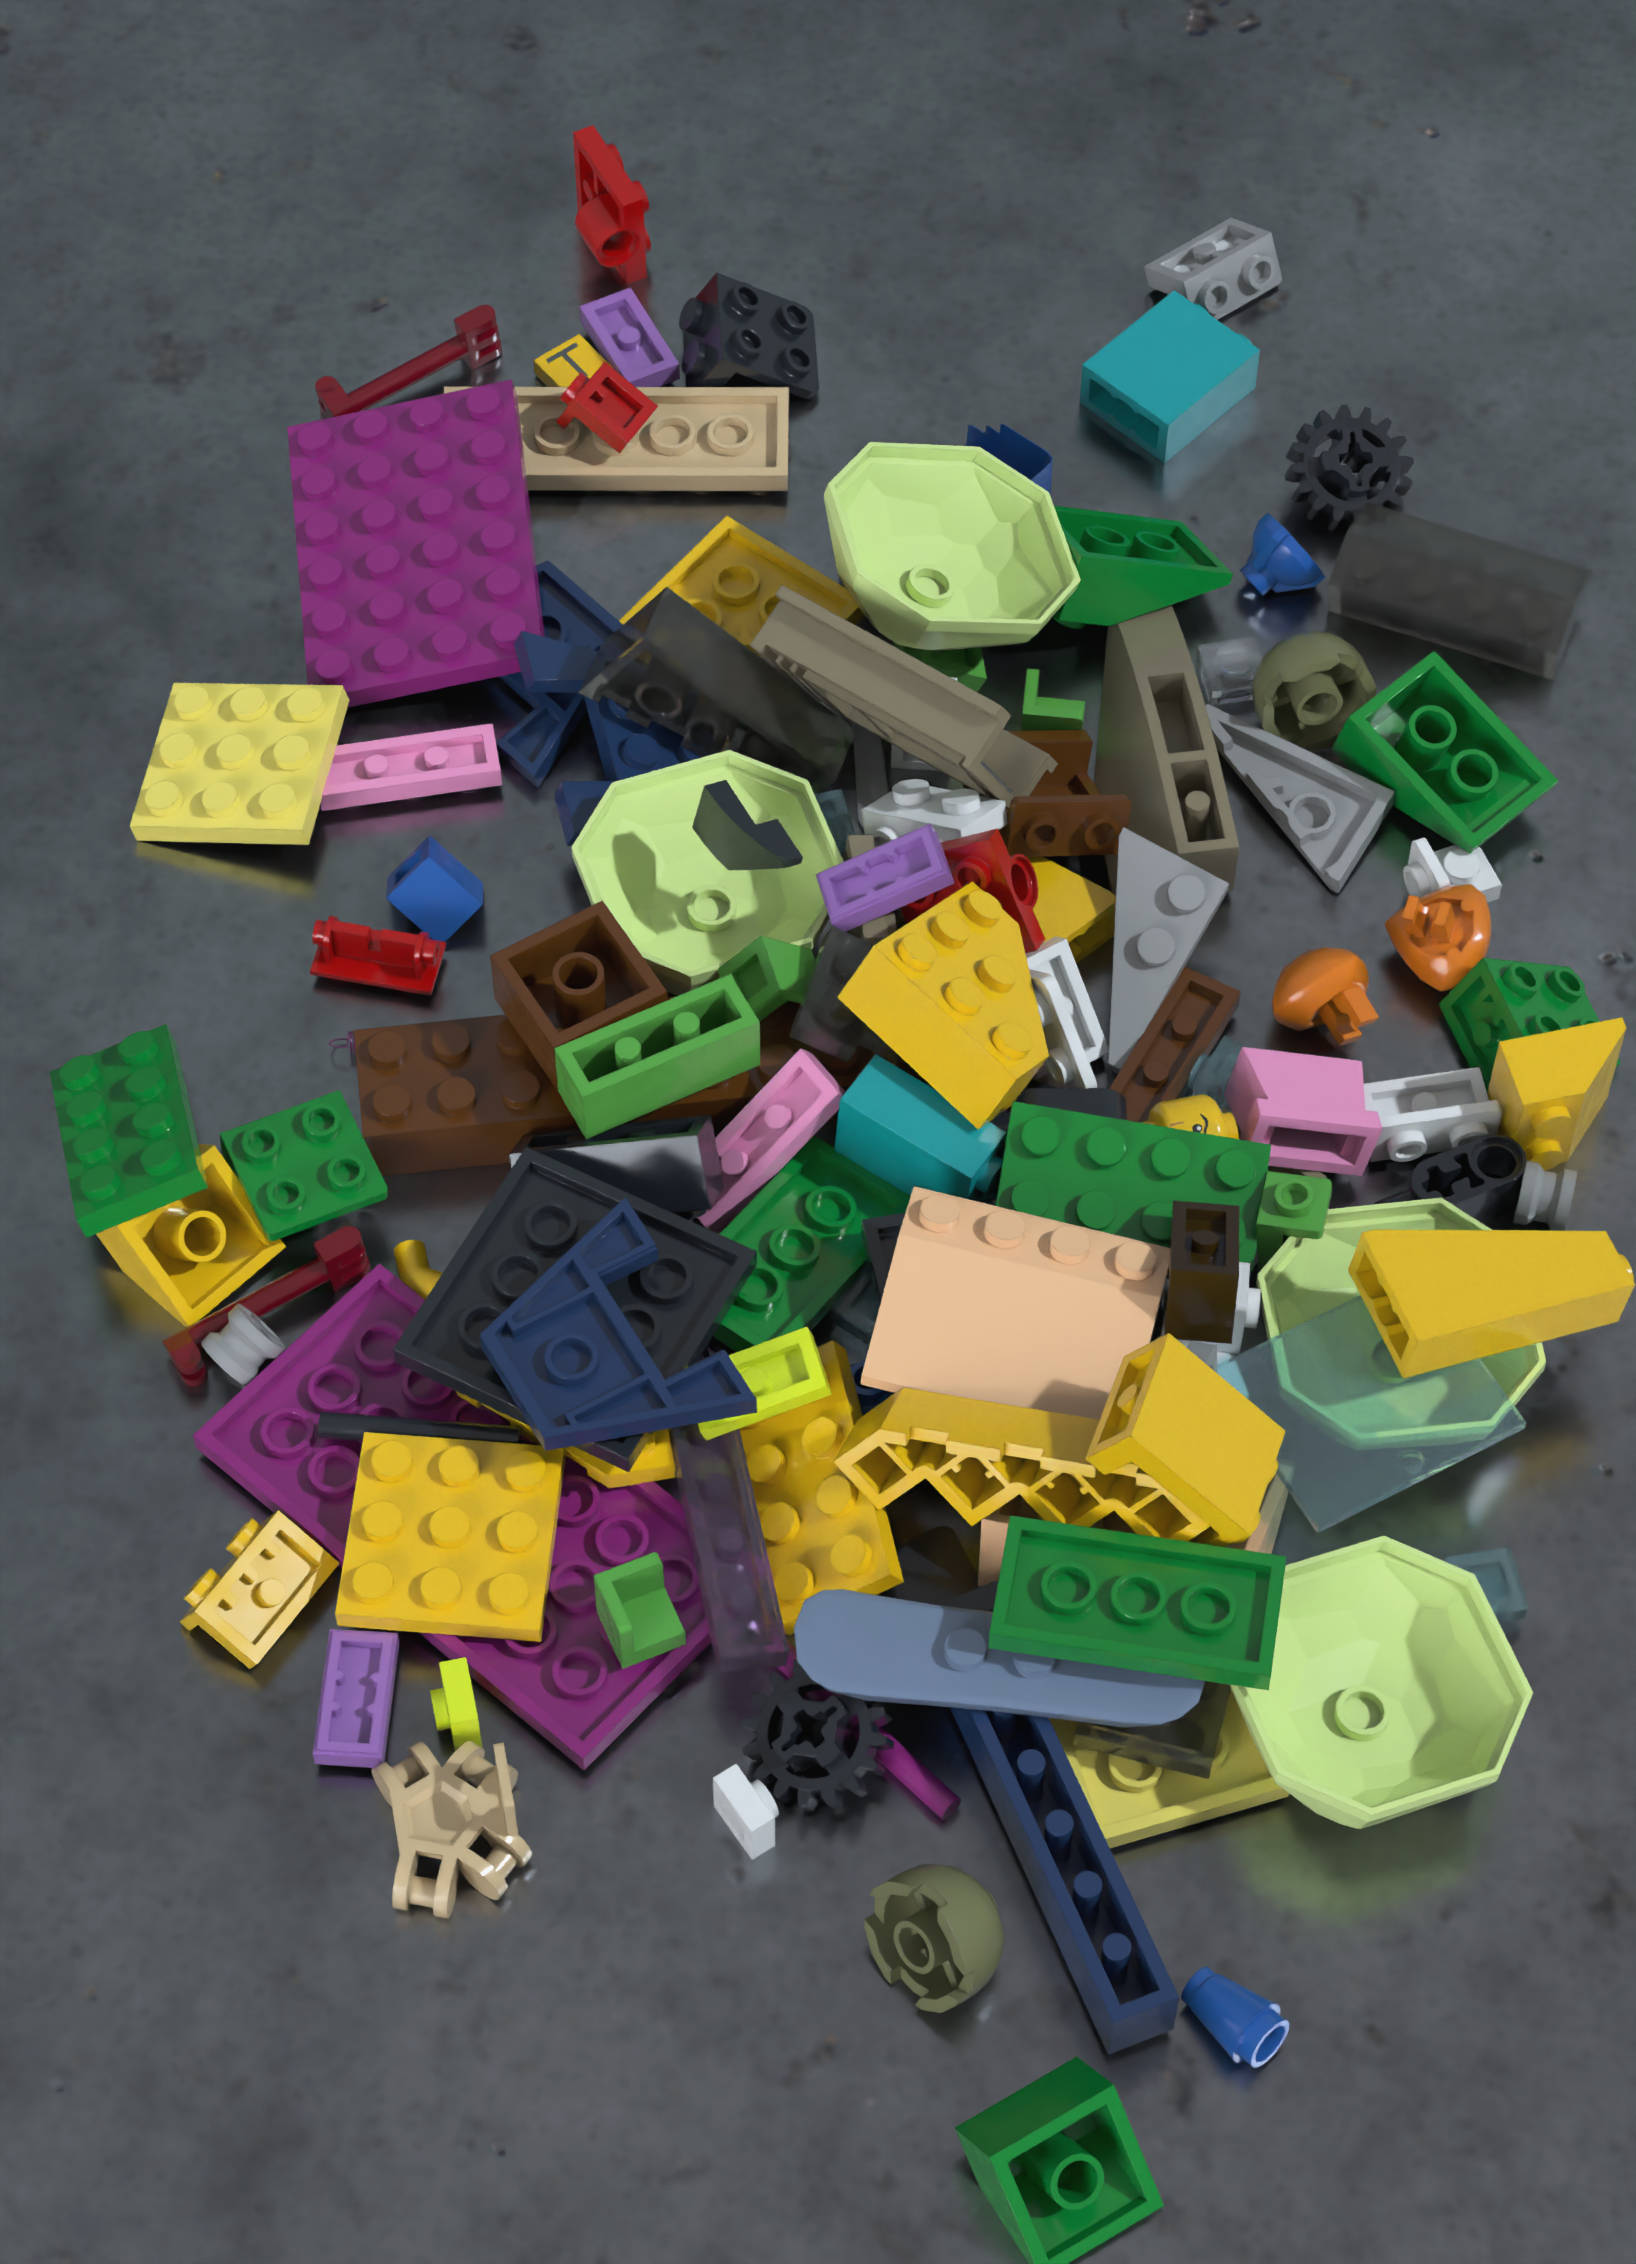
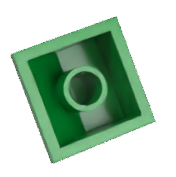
M1077 2056L955 2127L980 2189L1029 2264H1068L1164 2206L1114 2084Z

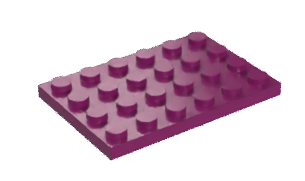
M512 379L287 427L307 685H343L349 698L348 707L521 672L514 647L520 631L544 636L518 399Z

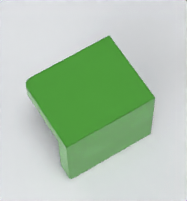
M1027 668L1021 731L1083 730L1085 701L1038 697L1039 669Z
M760 936L717 970L720 978L731 974L759 1022L788 1000L820 1008L829 1001L812 950L798 945Z
M657 1552L594 1575L597 1614L622 1669L686 1645L685 1630L664 1587L663 1564Z

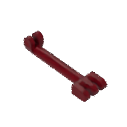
M480 305L455 318L456 336L347 394L334 377L323 376L319 378L315 383V389L319 398L321 412L326 418L364 411L462 358L472 371L497 358L502 352V346L494 308L490 305Z
M345 1226L316 1241L313 1244L317 1258L164 1339L162 1343L184 1383L195 1387L206 1381L208 1371L200 1353V1350L203 1349L201 1342L210 1332H220L229 1323L228 1313L237 1304L243 1305L257 1317L261 1318L326 1282L337 1293L363 1279L370 1272L371 1267L360 1231L353 1226Z

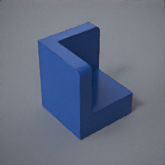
M429 835L388 876L386 899L423 932H428L432 940L445 942L483 905V883Z

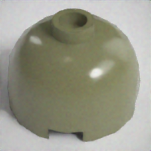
M1308 631L1294 634L1276 643L1262 657L1253 678L1252 700L1255 712L1265 731L1311 752L1333 746L1347 718L1376 696L1377 686L1362 656L1353 645L1331 633Z
M921 1864L897 1874L872 1889L870 1895L875 1897L874 1914L864 1919V1929L870 1951L882 1974L891 1985L902 1979L914 1993L921 1996L915 2006L921 2010L942 2013L972 1997L990 1981L1003 1955L1004 1932L994 1898L976 1879L955 1866Z

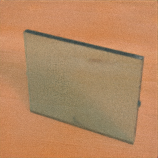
M1361 1295L1217 1365V1374L1286 1431L1276 1458L1278 1461L1276 1473L1317 1533L1525 1429L1526 1425L1524 1418L1480 1358L1402 1378Z

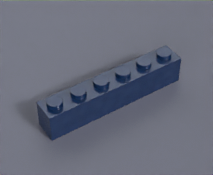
M950 1707L1108 2055L1173 2030L1179 1995L1049 1718Z

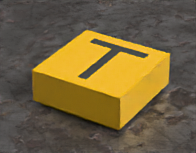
M580 334L533 360L534 374L547 387H569L580 372L590 379L604 361L607 364L609 363Z

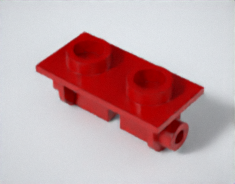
M329 916L327 921L317 920L314 925L312 942L318 945L310 969V975L431 996L446 949V942L430 939L428 932L421 931L419 935L387 929L380 931L371 929L370 926L341 922L338 917Z

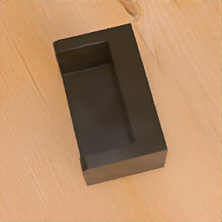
M1173 1200L1168 1247L1170 1248V1264L1168 1271L1169 1288L1165 1335L1170 1333L1178 1340L1232 1344L1239 1280L1240 1206Z

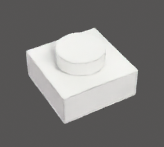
M737 1764L713 1777L714 1807L750 1858L753 1860L774 1847L775 1817L779 1815V1810L766 1786L758 1779L750 1783Z

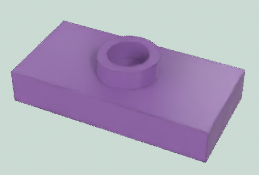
M931 823L815 874L831 924L838 934H842L954 884L939 836Z
M329 1630L313 1747L315 1764L374 1768L384 1762L399 1651L398 1633Z

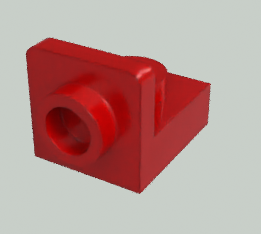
M604 361L590 379L580 372L559 399L567 405V408L557 419L556 423L565 429L576 417L620 454L657 409L658 405Z

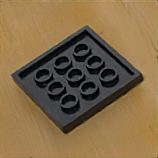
M525 1147L393 1348L394 1360L397 1364L529 1425L481 1348L480 1334L625 1197L656 1243L658 1261L607 1285L606 1288L664 1379L697 1363L757 1266V1251ZM654 1431L575 1445L574 1447L630 1472Z

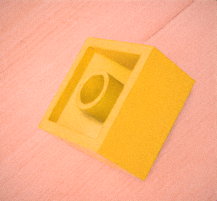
M1623 1018L1499 1042L1487 1093L1489 1101L1498 1100L1502 1110L1497 1134L1510 1137L1519 1143L1526 1154V1160L1540 1163L1544 1171L1550 1170L1558 1164L1569 1160L1606 1101L1626 1031Z
M199 1144L208 1188L96 1234L122 1271L185 1327L198 1322L286 1247L281 1239L270 1241L266 1238L239 1179L215 1145Z

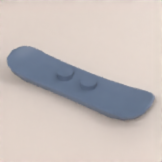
M845 1589L822 1590L805 1599L794 1626L797 1661L808 1677L829 1692L866 1701L997 1711L1116 1727L1162 1726L1185 1716L1199 1702L1205 1683L1202 1680L990 1649L988 1645L993 1615L991 1611L927 1604Z

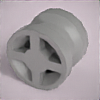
M1526 1160L1513 1223L1526 1226L1532 1221L1546 1223L1551 1231H1565L1572 1204L1577 1171L1566 1168L1558 1173L1544 1171L1540 1163Z
M237 1304L228 1313L229 1323L220 1332H210L201 1344L210 1357L236 1381L246 1386L258 1375V1368L266 1359L277 1358L286 1348L280 1338L259 1317L243 1305Z

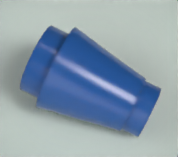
M1203 1967L1189 1979L1182 1991L1181 2000L1191 2008V2011L1236 2063L1246 2061L1254 2068L1262 2066L1278 2051L1288 2034L1289 2022L1280 2015L1281 2008L1278 2004L1221 1974H1216L1209 1967Z

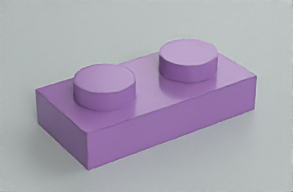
M631 287L579 306L580 322L601 356L635 387H660L680 379V368L677 359Z

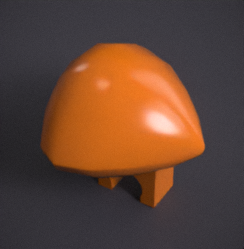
M1472 884L1446 886L1420 898L1409 895L1406 905L1386 920L1385 928L1393 946L1409 968L1421 981L1442 992L1453 989L1482 958L1486 957L1491 941V914L1486 896Z
M1322 947L1307 950L1283 967L1273 993L1271 1003L1273 1017L1279 1023L1297 1031L1326 1024L1339 1046L1357 1041L1362 1036L1358 1028L1373 1024L1379 1018L1366 996L1369 976L1364 961L1357 954L1343 948Z

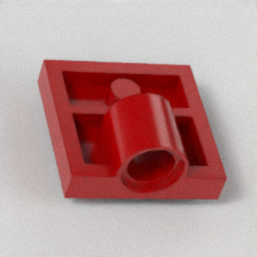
M594 125L573 132L578 208L575 218L576 229L597 261L604 267H615L626 285L647 278L646 253L651 251V243L644 223V214L649 212V201L646 192L638 180H630L624 171L623 161L618 149L612 143L607 145Z
M998 828L941 842L954 884L900 907L906 924L973 881L981 890L995 897L1002 909L1019 924L1025 953L1037 951L1045 941V937L1033 911L1038 900L1039 889L1037 876L1029 859L1023 854L1009 855Z

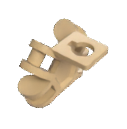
M418 1741L407 1748L409 1757L393 1767H390L386 1762H382L372 1768L371 1772L380 1792L393 1809L400 1857L392 1893V1907L394 1909L408 1911L411 1904L433 1908V1915L435 1917L449 1919L456 1899L459 1870L476 1890L490 1899L499 1900L508 1888L505 1878L514 1866L522 1868L532 1857L530 1847L518 1835L512 1794L518 1778V1771L507 1764L504 1742L493 1744L496 1766L484 1759L485 1751L482 1747L472 1741H467L441 1767L430 1749L422 1741ZM480 1834L493 1848L485 1860L469 1849ZM419 1855L442 1859L437 1880L417 1876Z

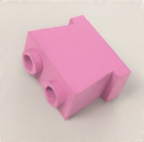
M1248 1047L1241 1048L1223 1093L1242 1132L1239 1139L1270 1144L1271 1151L1268 1166L1363 1176L1381 1134L1382 1125L1378 1112L1365 1110L1362 1061Z

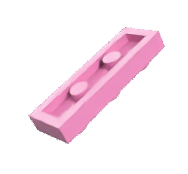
M493 723L337 745L322 793L321 810L325 811L502 785Z
M800 1048L715 1138L724 1189L711 1209L707 1210L704 1215L697 1217L705 1228L719 1234L839 1109V1102L845 1094V1090L811 1052Z

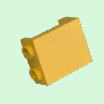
M1167 1333L1123 1357L1085 1459L1104 1475L1133 1462L1210 1525L1208 1529L1199 1534L1196 1543L1225 1547L1232 1543L1237 1545L1244 1542L1257 1528L1261 1518L1259 1508L1267 1485L1278 1469L1276 1458L1286 1431L1170 1333Z

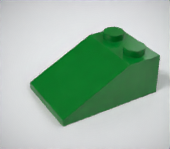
M1054 506L1081 579L1077 589L1052 616L1055 621L1064 626L1076 629L1084 628L1086 624L1112 626L1230 585L1233 573L1182 521Z
M1435 651L1351 714L1331 749L1352 772L1395 791L1394 807L1469 854L1533 805L1559 782Z

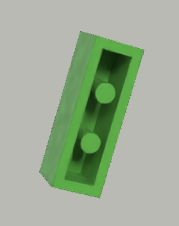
M731 974L554 1048L558 1092L585 1139H589L759 1066L760 1022Z

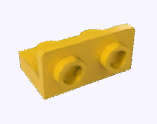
M279 1510L261 1524L255 1519L250 1518L225 1547L234 1556L221 1572L217 1574L212 1568H209L183 1598L192 1607L179 1623L189 1631L199 1625L249 1669L260 1662L339 1565L336 1559Z

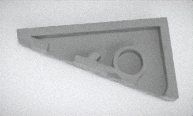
M1206 704L1217 750L1328 888L1339 893L1392 808L1395 791Z
M1124 827L1119 834L1108 1060L1111 1070L1117 1074L1177 981L1229 890V883Z

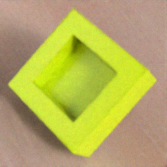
M467 1658L439 1662L443 1688L430 1690L437 1731L451 1728L455 1751L467 1741H472L482 1747Z

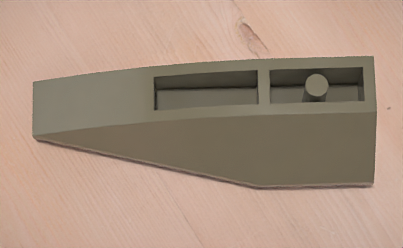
M1172 605L1108 626L1094 784L1101 795L1125 794L1129 798L1132 807L1128 830L1229 883L1228 891L1234 890L1240 846L1205 702L1182 630ZM1102 855L1110 892L1116 896L1118 855Z

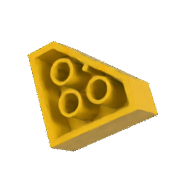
M973 881L875 944L837 997L978 1130L1012 1105V1102L1017 1099L1049 1056L1019 924L1002 909L995 897L981 890Z

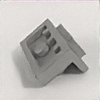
M1234 218L1223 221L1144 266L1149 287L1166 294H1170L1175 290L1192 303L1201 305L1217 320L1276 287L1282 281L1272 233Z

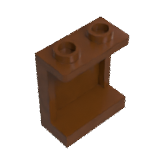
M1086 730L1008 731L1048 753L1058 763L1052 774L1045 771L1029 796L1014 797L1011 800L1009 811L1006 809L1008 824L999 829V832L1009 855L1023 854L1025 857L1118 855L1119 834L1123 827L1128 828L1132 803L1125 794L1101 795L1087 774L1093 740ZM962 784V787H963L964 789H971V788H969V787H967V786H965V785Z

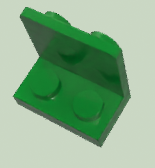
M1482 958L1439 1003L1470 1068H1480L1487 1093L1500 1041L1600 1022L1585 994V986L1582 980L1568 966ZM1619 1057L1616 1064V1068L1621 1064Z
M340 1090L219 1133L222 1157L239 1179L266 1238L270 1241H275L364 1208L388 1197V1187Z

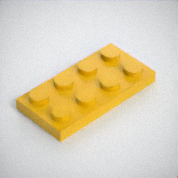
M833 1340L817 1348L832 1395L731 1431L761 1566L768 1572V1580L765 1583L775 1626L788 1635L794 1634V1626L805 1599L822 1590L845 1589L877 1595L904 1582L886 1508L883 1507L881 1510H878L833 1463L856 1421L863 1416L847 1351Z

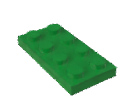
M167 1024L150 1031L135 1032L127 1036L121 1043L89 1056L75 1057L66 1062L62 1067L50 1071L75 1217L86 1238L208 1188L177 1044Z
M1013 1101L1010 1109L995 1206L1167 1248L1169 1247L1173 1200L1240 1206L1239 1262L1250 1263V1277L1254 1268L1257 1248L1256 1222L1268 1171L1271 1145Z
M814 1135L720 1233L724 1237L757 1251V1266L713 1337L734 1351L739 1352L804 1327H808L811 1331L869 1268L861 1236L862 1219L905 1213L911 1196L834 1150L833 1146Z
M1010 1515L989 1632L988 1648L1269 1691L1287 1556Z

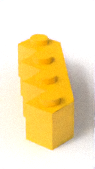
M903 1387L856 1421L833 1461L878 1510H881L926 1478L971 1526L1020 1494L1045 1521L1090 1527L1115 1511L1136 1534L1187 1542L1210 1527V1525L1133 1462L1106 1475L1088 1462L1085 1458L1098 1426V1419Z

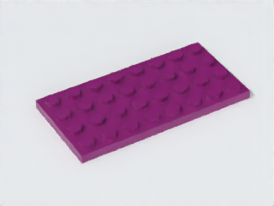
M380 1263L193 1434L195 1447L272 1512L275 1513L279 1510L336 1559L341 1569L343 1567L363 1441L319 1438L318 1425L321 1411L511 1426L510 1421L484 1405L477 1408L459 1397L455 1390L395 1363L393 1348L425 1299ZM521 1435V1444L538 1445ZM565 1456V1468L541 1642L418 1633L450 1660L466 1657L469 1674L474 1680L580 1768L585 1770L766 1587L765 1582L768 1580V1572L654 1481L609 1489L588 1476L585 1467ZM657 1552L663 1564L664 1587L685 1630L686 1645L622 1669L597 1614L594 1575Z

